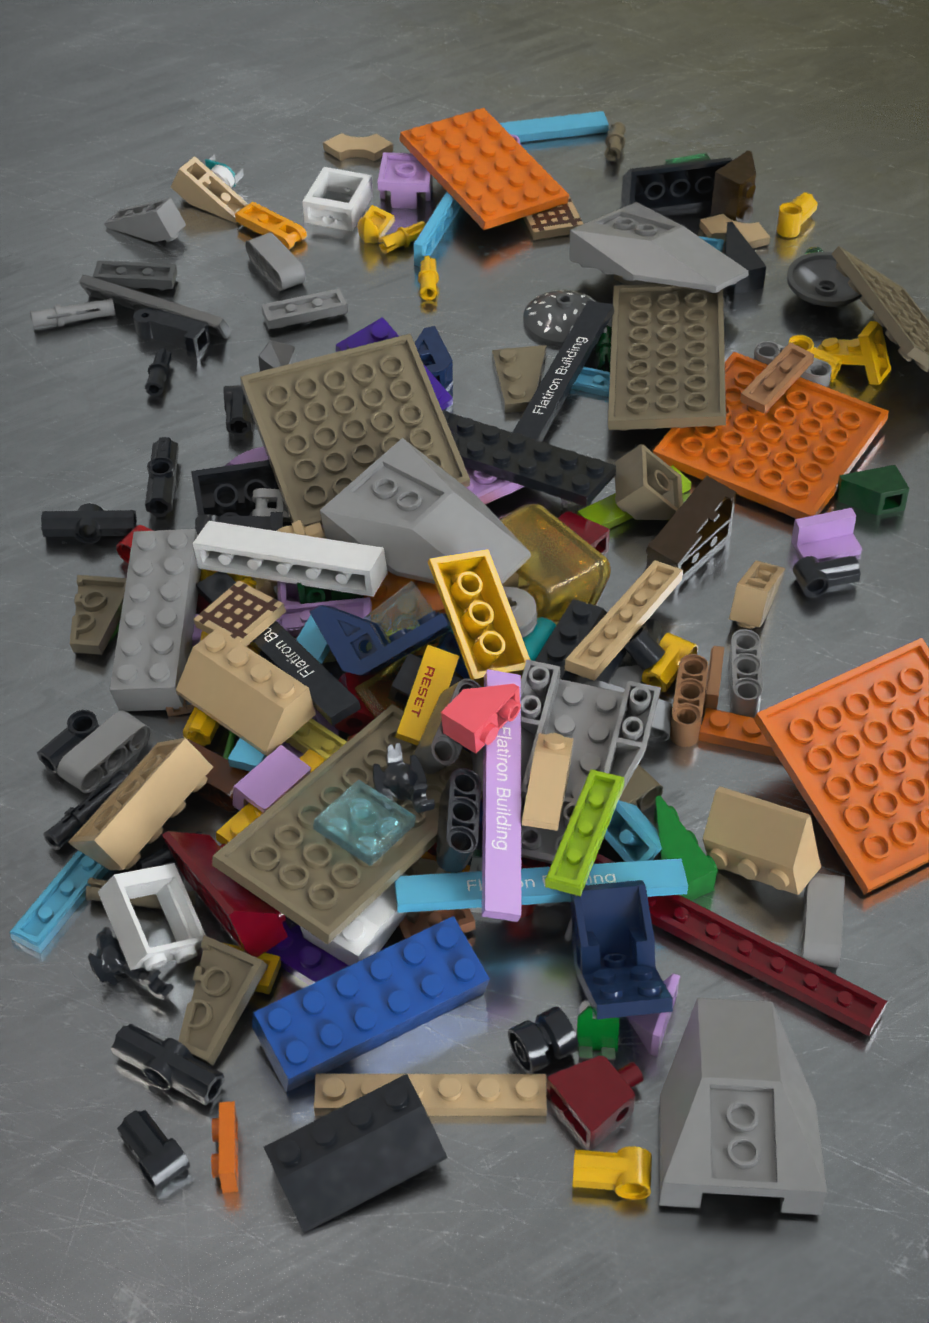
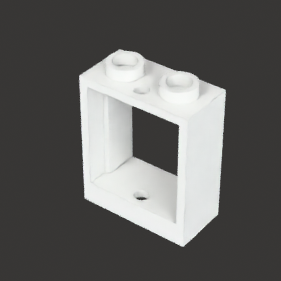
M323 167L302 201L304 223L353 232L373 197L372 175ZM327 191L353 195L349 203L323 198Z
M175 863L115 874L98 891L130 970L146 967V970L150 971L163 966L168 961L176 960L177 963H184L197 956L196 951L201 947L205 932ZM156 894L176 942L150 948L129 899Z

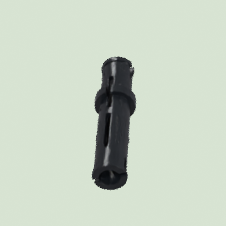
M119 770L75 808L70 807L58 823L44 832V839L50 847L55 850L61 849L116 790L128 774Z

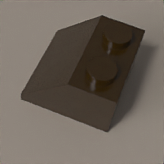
M747 150L715 172L711 216L724 214L729 219L741 223L749 220L752 216L753 196L756 190V170L752 152Z

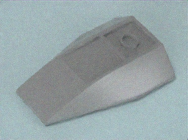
M526 660L521 678V857L552 864L590 769L625 777L623 793L646 752L661 687L627 680L625 691L619 692L560 679V666ZM539 733H557L564 737L574 738L570 773L558 831L522 825L533 756Z

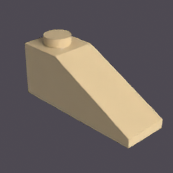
M195 156L179 168L171 185V188L190 205L234 223H237L235 213L248 205L243 198Z
M755 561L737 583L729 619L737 621V625L743 628H760L768 615L786 568Z
M557 733L538 734L522 817L523 826L558 831L570 773L574 738L564 737Z

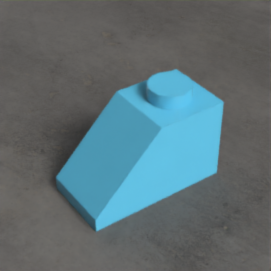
M618 800L604 838L625 862L653 860L662 850L657 829L636 805Z

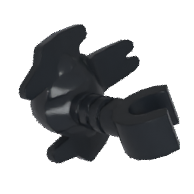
M397 742L394 747L392 744H388L386 751L387 768L382 771L379 764L375 763L373 765L375 793L381 796L390 808L394 807V796L398 800L405 801L408 799L411 801L417 813L433 810L435 801L434 799H427V779L417 756L411 754L409 757L410 765L403 761L401 744Z
M104 927L97 934L98 949L96 956L90 953L88 960L98 981L102 983L107 981L115 986L118 981L114 975L125 973L143 984L158 999H164L174 989L171 983L166 984L158 977L161 973L158 969H153L151 972L145 968L130 970L118 939L113 937L110 928Z

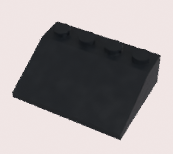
M269 460L191 471L198 516L205 514L219 517L252 516V510L255 509V503L252 500L253 490L259 488L279 489ZM277 502L268 503V508L277 509ZM283 522V527L292 526V522Z

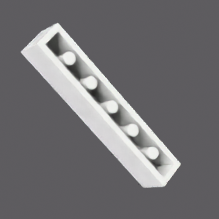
M208 521L193 542L197 566L200 569L292 584L299 582L304 586L374 597L387 575L383 547Z

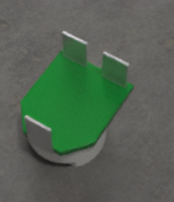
M584 1000L579 1006L577 1017L579 1059L593 1058L592 1050L602 1051V1056H605L608 1060H615V1051H618L619 1017L597 1020L589 1001Z

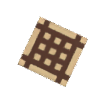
M570 196L566 204L523 217L533 240L569 235L571 229L583 225Z
M238 581L193 620L198 629L208 634L219 628L238 642L247 646L286 612L284 603Z

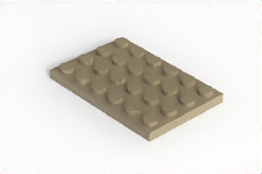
M838 246L831 254L838 263L835 266L837 270L845 277H849L850 280L847 283L854 291L862 295L860 301L868 309L875 312L872 315L875 321L887 328L885 334L892 342L900 346L898 352L909 362L915 360L922 370L928 372L929 320L902 286Z

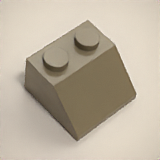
M640 444L615 461V501L623 512L629 513L637 520H670L683 505L681 475L643 444Z

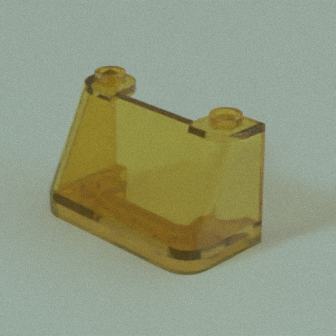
M525 504L499 518L531 553V557L516 573L530 584L527 592L535 600L537 618L543 617L553 622H559L573 599L597 605L611 574V566L603 554L539 504Z

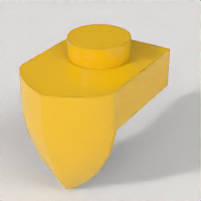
M371 205L366 214L358 221L357 227L360 238L365 243H378V239L384 237L395 222L394 215Z

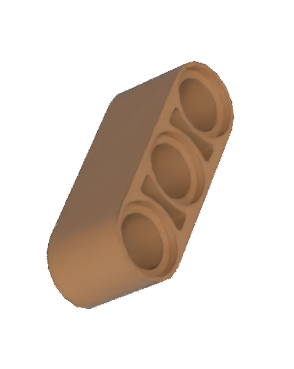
M689 654L681 658L678 667L671 716L670 739L681 747L695 745L699 740L709 666L707 660L697 654Z

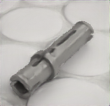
M109 298L107 300L63 307L58 304L54 305V308L30 311L33 328L35 329L36 327L58 324V327L64 326V323L110 315L114 316L115 309L112 298ZM98 308V310L76 314V312ZM70 313V315L47 318L48 316Z

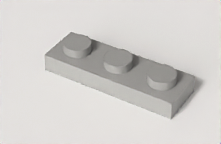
M340 288L261 305L262 314L269 329L307 323L312 320L348 313L347 303Z

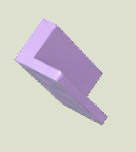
M852 508L795 519L791 542L800 558L814 556L820 562L860 555L862 547L853 534L856 514Z
M280 745L234 785L233 806L240 811L250 802L264 813L310 774V766Z

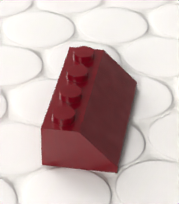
M167 831L162 835L185 881L193 891H196L197 896L243 952L258 958L288 937L282 924L286 921L284 914L212 866L213 855L224 847L225 843L219 846L210 835Z

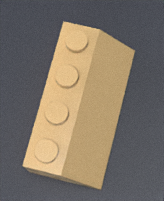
M219 628L213 630L192 648L176 688L179 696L266 756H269L316 715L310 690L307 686Z
M186 738L158 742L72 837L69 843L109 870H127L140 859L141 854L139 852L147 843L154 842L164 830L162 825L169 817H175L184 809L186 805L184 800L190 793L197 792L205 785L208 780L206 775L213 766Z

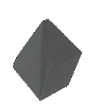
M270 340L258 358L260 371L296 363V348L293 345Z

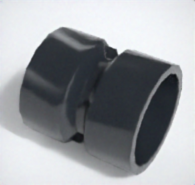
M556 1006L538 1014L535 1018V1023L526 1020L508 1030V1039L513 1054L520 1066L528 1074H533L549 1066L551 1058L561 1060L578 1050V1040L574 1028L563 1010Z

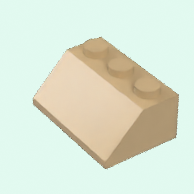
M721 786L717 788L703 835L706 854L713 858L718 869H724L742 875L747 879L768 884L778 890H785L799 895L821 868L811 816Z

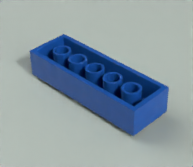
M452 916L253 1012L252 1028L287 1093L315 1079L316 1074H325L484 994L490 978L455 917Z

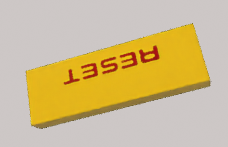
M427 645L395 738L418 746L441 693L450 686L459 659L458 655Z

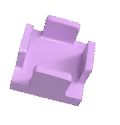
M383 152L378 177L380 199H385L387 191H390L392 208L416 209L417 192H425V200L431 201L433 176L412 153Z

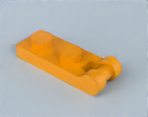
M251 202L235 213L237 223L261 235L269 232L273 233L288 250L294 247L295 242H301L307 237L306 230L301 225L255 202Z

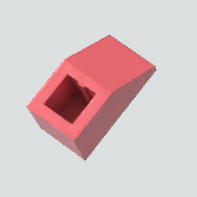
M515 684L463 689L441 711L443 733L477 754L485 744L489 745L494 741L498 731L508 721H513L519 714L521 709L519 687Z

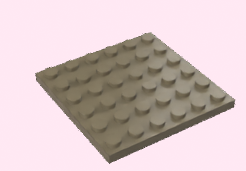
M411 334L240 376L241 386L292 523L301 520L304 527L319 522L323 525L320 509L402 438L463 486H470L469 475Z

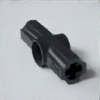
M159 437V440L153 443L151 461L147 465L149 477L145 508L147 512L152 513L155 517H165L168 512L172 511L174 492L177 489L176 471L179 446L170 437Z
M88 503L80 506L78 511H42L41 530L43 537H75L82 543L93 544L98 542L101 536H127L137 526V516L135 510L104 511L100 506Z
M133 1024L123 1025L116 1034L115 1041L111 1047L113 1055L141 1069L147 1079L157 1087L164 1090H169L173 1087L204 1105H207L209 1102L213 1103L225 1081L222 1072L194 1058L188 1048L173 1038H166L163 1041Z

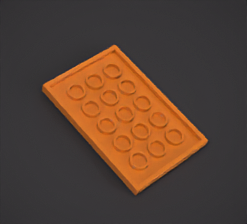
M485 108L400 132L399 141L483 230L568 203L569 194Z

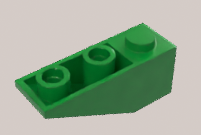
M660 795L657 796L653 820L662 850L657 854V860H682L688 883L687 894L681 896L693 901L714 891L716 874L718 873L716 863L710 855H705L699 847L694 833L686 830L680 822L674 807L668 806Z

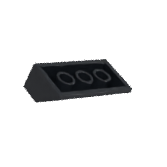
M732 158L630 169L623 175L622 201L625 206L637 202L655 212L712 206L715 172L731 162Z
M573 599L535 661L560 666V679L581 684L591 681L588 678L566 671L565 659L607 614L605 609ZM624 647L596 678L597 681L610 682L627 653Z
M407 1074L264 1146L274 1172L304 1233L448 1158Z

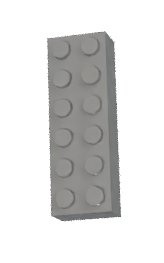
M196 529L137 531L133 533L110 684V692L119 711L166 710V707H173L174 710L183 707L184 698L177 694L176 688L191 653L192 635L195 625L193 619L196 615L198 601L196 584L200 582L201 569L197 566L193 542L198 536Z

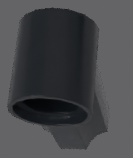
M241 385L224 386L227 431L233 433L234 436H245L248 431L252 430V413Z
M807 556L798 560L793 566V573L803 593L810 598L821 596L829 587L859 582L861 575L856 556L820 562L814 556Z
M648 619L624 646L625 650L642 670L653 666L665 653L664 649L659 645L662 626L656 619Z
M89 710L74 712L68 718L67 728L37 752L39 760L50 772L56 774L61 759L99 727L96 715Z
M135 1110L124 1117L123 1122L117 1128L119 1136L137 1158L142 1174L154 1190H158L190 1168L189 1161L179 1144L173 1138L168 1139L146 1110Z

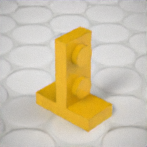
M870 321L856 339L841 340L828 338L824 339L818 349L843 360V365H865L870 385H880L892 370L882 326L876 321Z

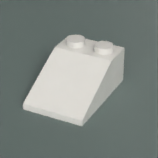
M393 883L328 945L300 926L305 939L350 966L379 952L408 912L397 913Z

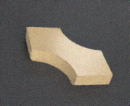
M341 133L323 142L324 151L340 161L354 157L376 161L382 157L383 152L393 151V143L377 133L367 137H352Z
M724 214L700 219V228L708 238L723 239L725 242L727 222L732 221L752 248L770 244V236L759 222L741 223L729 219Z

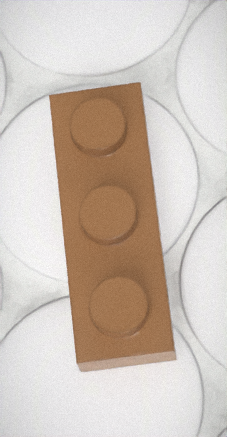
M789 343L741 393L740 402L765 414L813 363L814 354L793 343Z

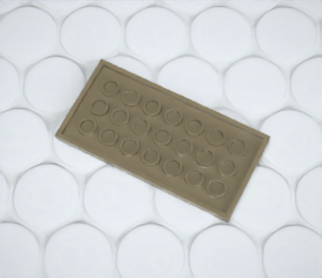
M659 283L614 286L608 408L609 430L726 425L723 289L717 293H710L701 289Z
M392 704L213 855L212 866L328 945L437 842L441 793L453 771L459 768H468L473 771L471 753L462 748L455 763L434 774L425 773L428 786L426 796L428 800L434 799L435 807L433 810L417 813L411 801L408 799L405 801L398 800L394 796V807H388L384 799L375 793L373 765L375 763L379 764L382 771L387 768L386 751L388 744H392L393 747L397 742L401 744L403 761L410 765V755H415L417 748L415 744L395 738L404 711ZM481 789V800H482V799H483V790Z

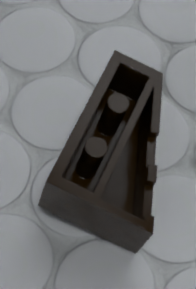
M706 475L660 533L648 544L646 549V568L656 560L682 569V579H684L731 536L736 491Z

